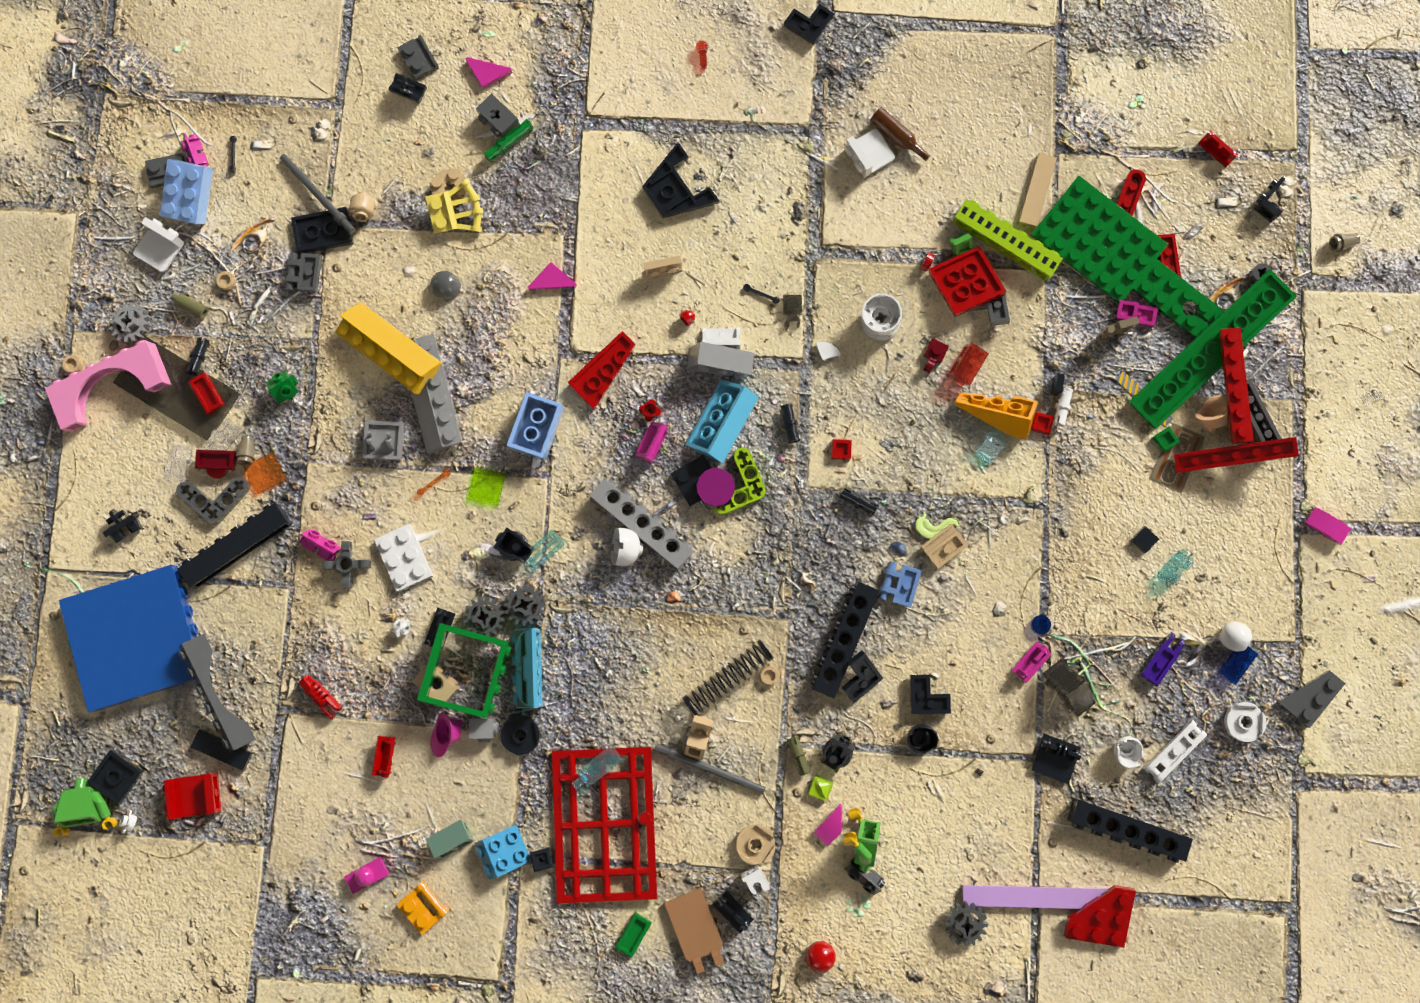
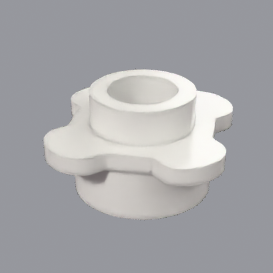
M398 619L393 625V633L396 637L401 636V638H405L410 631V620Z
M129 810L127 815L121 817L119 827H122V834L126 830L132 831L136 824L137 816L131 815L132 810Z

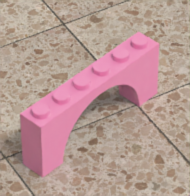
M146 340L139 341L131 348L122 349L118 354L105 357L101 362L88 365L84 370L71 373L67 378L51 383V386L46 387L45 390L60 429L72 432L88 424L85 414L88 395L101 378L113 372H131L141 381L145 390L154 393L170 386L171 382L156 345Z

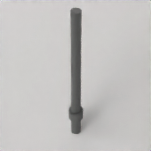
M286 154L281 155L280 160L333 215L336 223L339 226H343L349 234H353L356 229L347 221L348 218L332 205Z
M660 744L655 746L654 751L668 756V759L681 761L764 794L766 787L684 755L673 747L670 749Z

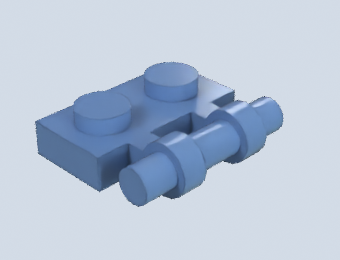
M889 561L888 568H885L883 585H880L879 599L886 600L889 593L893 595L892 603L911 608L922 570L902 565L900 572L895 571L897 563ZM893 577L898 578L896 588L890 587Z

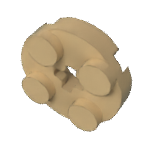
M455 168L443 170L431 180L432 194L449 191L446 190L447 185L451 184L456 187L466 177ZM463 188L452 195L451 200L467 198V192Z
M750 824L739 832L736 848L739 856L746 863L751 865L767 862L775 852V839L767 827L760 824ZM759 839L761 847L752 849L750 842Z

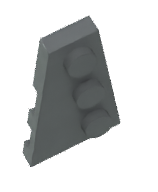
M1328 670L1276 703L1306 728H1311L1346 683Z

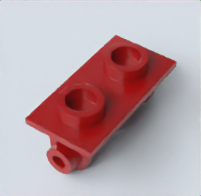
M1211 130L1198 143L1199 146L1225 168L1238 156L1236 150L1234 151Z
M377 737L371 775L389 778V774L392 773L391 765L394 747L397 743L395 742L396 737Z

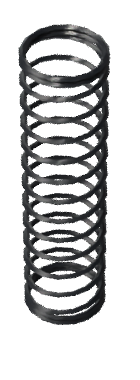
M760 639L757 641V643L761 647L763 652L756 645L752 644V648L755 651L757 657L749 649H746V652L752 663L742 653H740V657L744 662L746 668L736 658H734V662L737 665L739 671L731 663L728 662V666L734 677L724 667L721 668L728 682L718 672H715L723 688L716 682V680L713 677L709 676L710 681L712 682L717 693L706 681H703L712 699L700 686L697 685V688L700 694L702 695L703 699L705 700L706 704L693 690H691V693L695 698L696 702L698 703L699 707L687 695L682 697L683 701L694 714V716H699V714L692 706V704L701 713H703V709L697 698L707 708L710 707L703 693L709 698L711 702L716 703L709 688L718 698L722 699V696L714 682L725 694H728V691L725 688L721 679L732 690H734V687L730 679L728 678L727 674L738 685H740V682L732 668L741 676L742 679L746 680V677L743 674L738 663L745 669V671L750 676H752V672L750 671L743 657L756 671H758V668L750 654L763 667L765 666L760 656L758 655L756 649L767 659V661L771 662L772 659H774L772 654L769 652V650L766 648V646Z

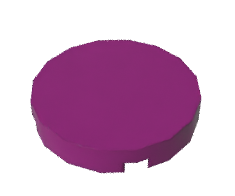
M710 468L704 471L697 482V493L700 499L711 506H721L727 503L733 497L735 491V482L732 476L721 468Z

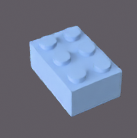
M167 159L160 216L193 224H205L213 168Z
M526 392L507 447L510 450L546 461L565 409L563 404Z

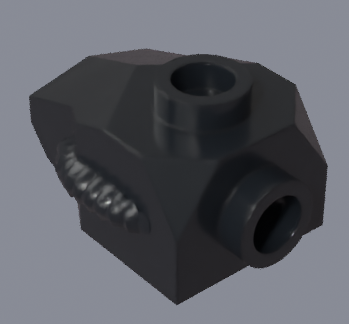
M507 527L503 533L500 532L495 539L496 544L493 547L505 559L510 561L518 560L525 564L534 550V547L528 544V540L523 534L512 531Z
M834 734L823 747L821 763L829 766L836 773L840 768L846 767L850 763L853 751L855 750L852 740L846 735Z

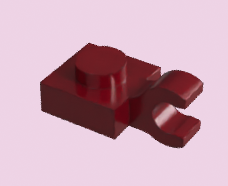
M932 338L923 356L928 358L923 371L930 373L935 363L941 364L949 346Z

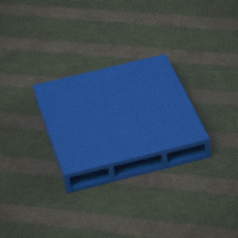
M168 565L59 600L88 712L104 710L195 681L187 673L186 668L188 665L186 661H182L178 654V646L197 637L198 627L192 619L193 609L187 600L188 591L183 586V577L177 570L178 566Z

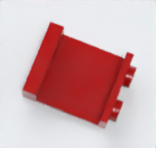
M218 772L164 780L162 787L163 795L166 798L164 812L168 820L222 812Z

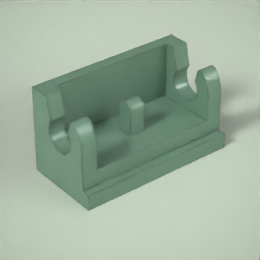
M461 819L426 838L434 859L439 860L475 841L467 824L463 823Z

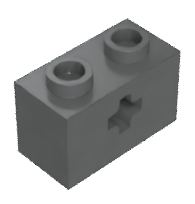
M492 93L476 108L477 118L482 124H488L491 127V132L496 137L500 136L503 138L520 125L518 118Z

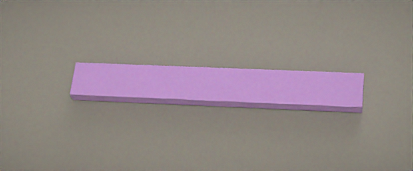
M962 885V905L964 901H967L969 906L973 902L976 906L1082 909L1086 903L1097 896L1100 897L1109 888Z

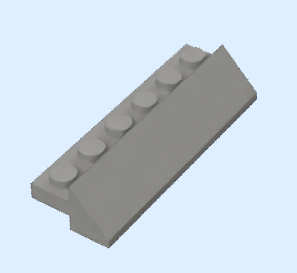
M431 334L417 339L413 337L411 338L412 341L442 362L434 378L427 380L420 394H414L411 391L426 452L431 454L446 450L447 447L462 444L463 441L435 335Z

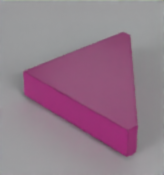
M469 57L465 58L483 89L512 73L510 67Z
M550 262L528 286V289L532 291L536 289L576 288L577 284Z

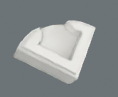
M827 342L816 343L822 362L840 356L839 350L834 345Z

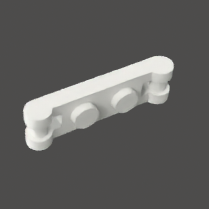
M1190 720L1143 769L1147 773L1150 772L1154 776L1153 779L1160 783L1207 734L1197 727L1194 720ZM1190 732L1194 734L1193 739L1188 736ZM1158 764L1163 767L1161 771L1156 768Z

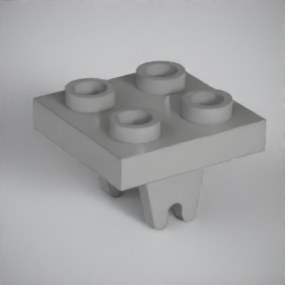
M365 420L362 458L402 461L405 423Z

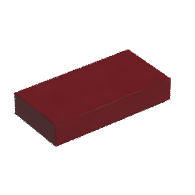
M196 449L195 469L235 471L236 451Z

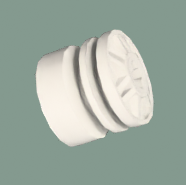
M888 294L871 296L862 308L861 326L864 333L876 341H885L892 338L898 332L901 324L902 308L900 303ZM879 317H882L883 323H880Z

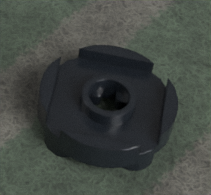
M518 715L510 718L504 724L500 737L503 746L509 752L516 755H524L530 753L538 746L541 733L538 724L533 718ZM519 729L526 733L522 741L515 736Z

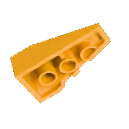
M959 393L955 405L1007 435L1018 439H1027L1038 401L1015 396L1011 400L1002 399L1001 395H995L994 398H986L983 394Z

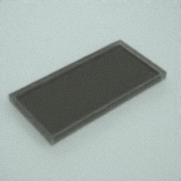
M144 336V340L156 345L171 385L154 393L145 390L141 381L128 371H120L113 383L210 442L240 396V393L209 375L225 406L210 415L206 414L189 384V381L197 376H193V372L192 375L185 372L189 362ZM199 369L198 375L202 374L204 371Z

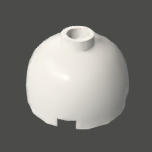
M627 528L615 529L612 538V544H614V551H611L612 565L629 566L637 560L639 554H642L643 543H640L639 537L632 530Z

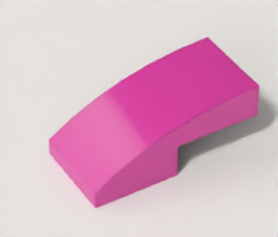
M1120 300L1116 319L1125 320L1137 316L1139 320L1138 325L1154 328L1158 307L1139 305L1138 302Z
M1317 507L1314 508L1305 522L1306 526L1322 533L1323 537L1339 545H1342L1351 530L1348 525Z

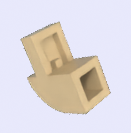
M694 716L684 755L703 760L714 720L708 719L705 716Z

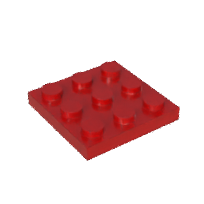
M980 246L938 264L928 271L954 317H958L1006 294V289Z

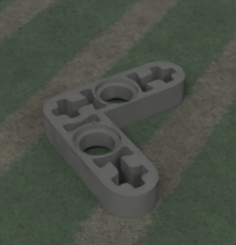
M236 477L214 501L194 484L186 481L178 484L176 492L181 499L206 521L218 524L225 519L249 492L250 483L242 477ZM238 482L243 483L242 486L244 488L242 490L238 489ZM188 487V490L195 495L190 496L189 494L184 493L185 491L183 488ZM230 491H236L235 493L238 494V496L236 497L235 494L231 493ZM230 495L232 502L230 505L225 506L223 498ZM203 497L205 505L198 508L196 501L198 498ZM210 509L211 511L217 512L216 515L218 517L216 519L212 518L213 515L206 510Z

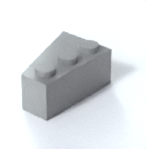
M700 341L689 348L686 370L711 373L719 376H733L735 379L744 380L752 375L754 352Z

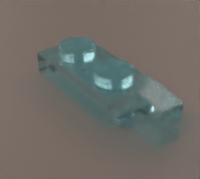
M610 745L580 769L577 773L580 777L572 782V785L576 790L584 784L587 787L593 785L624 761L613 745Z

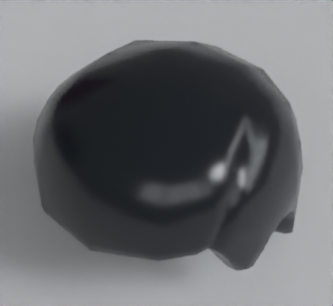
M918 724L908 731L906 740L908 747L915 753L927 754L929 751L937 748L939 738L937 732L932 727Z

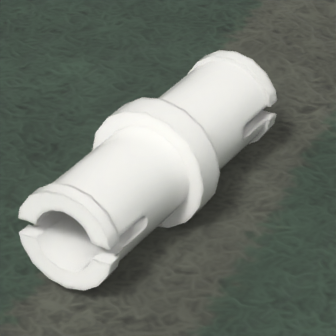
M1063 387L1059 401L1055 405L1056 413L1053 425L1059 427L1061 424V427H1065L1067 413L1071 409L1070 400L1073 389L1067 387L1065 390V387Z

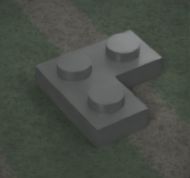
M1006 295L971 310L987 309L990 326L1010 323Z

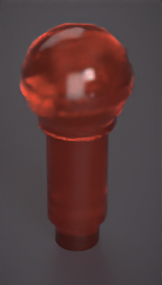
M701 40L696 43V50L699 53L701 69L705 70L707 69L706 53L708 44L706 41Z

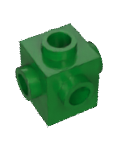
M286 370L276 373L266 382L268 391L279 404L294 398L299 393L297 379L293 374L289 375Z

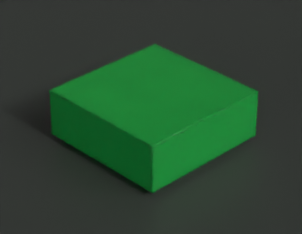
M1170 427L1152 437L1162 453L1180 443Z

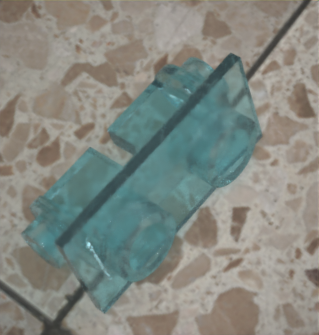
M1185 549L1178 550L1170 559L1174 567L1166 563L1158 572L1157 578L1161 582L1165 580L1167 588L1171 584L1175 585L1181 578L1180 574L1184 570L1188 571L1194 564L1193 553L1187 556L1189 553Z

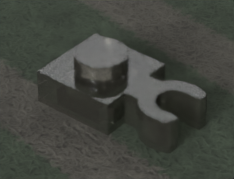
M783 295V315H789L786 320L787 328L790 326V321H795L797 328L800 326V319L797 315H802V295Z

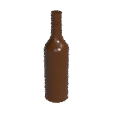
M880 107L873 114L870 122L899 147L914 151L925 161L930 158L931 155L917 144L915 135L883 107Z

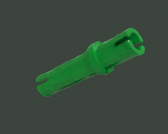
M525 119L505 137L496 140L495 144L483 154L491 163L502 153L505 154L508 148L533 130V125L528 119Z

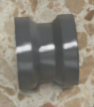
M1267 264L1256 265L1248 273L1249 282L1254 284L1262 276L1261 273L1264 274L1271 268Z

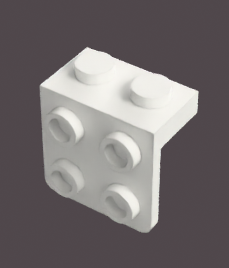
M877 129L871 130L858 139L851 136L846 140L845 151L852 158L856 169L862 173L864 178L889 164L895 158V155Z
M145 217L141 224L147 227L148 231L135 248L133 254L157 270L165 272L185 242L178 237L179 233L171 228L166 230L163 228L164 224L155 218L151 221Z

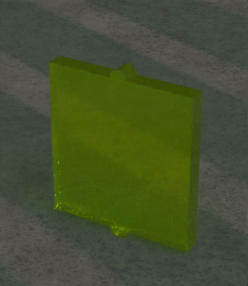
M475 467L467 500L481 502L482 505L499 506L506 474L493 471L491 468L486 470Z

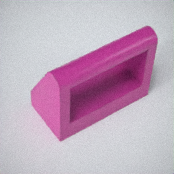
M651 422L635 457L652 465L668 434V426L663 423Z

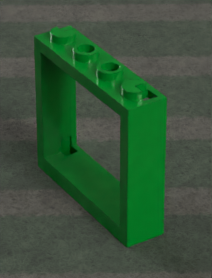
M440 623L417 700L488 719L489 715L492 716L495 704L492 703L493 698L498 696L501 685L498 684L500 677L504 676L506 666L503 664L505 657L509 658L512 648L509 646L510 642ZM447 632L501 646L483 711L428 697Z

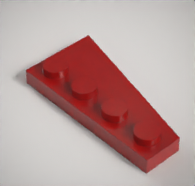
M623 331L620 332L567 383L595 410L636 344Z

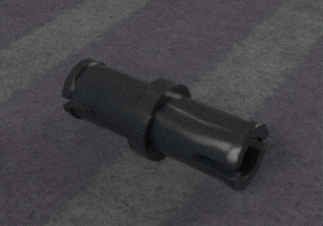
M198 337L194 351L190 353L191 359L185 371L189 375H192L193 372V376H198L201 363L205 361V353L210 343L206 338L202 341V337Z
M793 404L782 405L783 427L786 428L788 443H797L800 441Z
M847 487L844 488L840 495V498L855 505V508L858 509L859 507L873 516L879 507V504L866 499L865 495H859L847 489Z

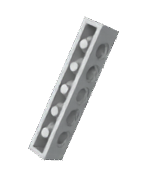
M604 478L589 496L625 527L635 532L643 542L679 571L693 554L692 546L685 540L681 542L677 539L676 536L678 534L670 527L665 529L661 525L663 522L658 517L648 515V509L641 503L636 505L629 493L619 491L617 489L619 485L612 479L607 481ZM610 495H618V501L610 503L608 501ZM626 506L633 508V513L629 516L623 514V509ZM641 518L648 520V525L644 528H640L637 525L638 520ZM660 530L663 533L660 540L652 538L654 531ZM674 542L678 545L675 552L667 550L669 543Z

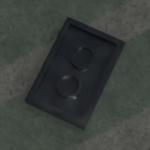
M337 208L339 212H342L348 218L347 221L350 223L348 208ZM328 210L291 217L296 249L299 255L301 253H311L354 244L352 234H349L343 226H339Z

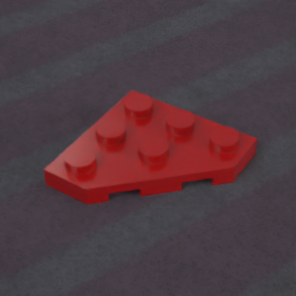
M1113 885L1106 893L1086 903L1084 908L1068 915L1064 931L1065 938L1125 948L1136 890L1131 887Z

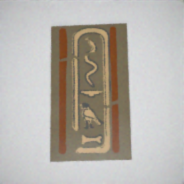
M1173 423L1171 429L1180 443L1164 453L1161 451L1150 479L1182 492L1191 471L1176 473L1174 454L1199 451L1205 436Z

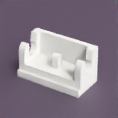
M740 327L702 328V342L740 349Z
M759 864L741 873L742 881L746 882L753 894H756L755 886H758L759 883L764 891L770 889L769 883Z

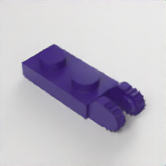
M1172 632L1167 635L1139 674L1155 687L1161 683L1185 645V641L1181 639L1176 643L1173 650L1170 649L1168 646L1175 637V634Z

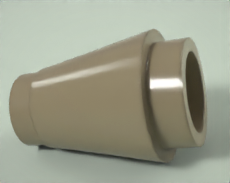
M1358 233L1335 234L1329 239L1330 249L1336 252L1344 251L1360 243Z
M243 436L241 438L235 455L237 464L249 466L255 460L252 437Z

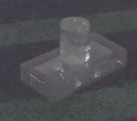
M226 418L217 430L211 433V437L202 447L205 450L227 451L244 430Z

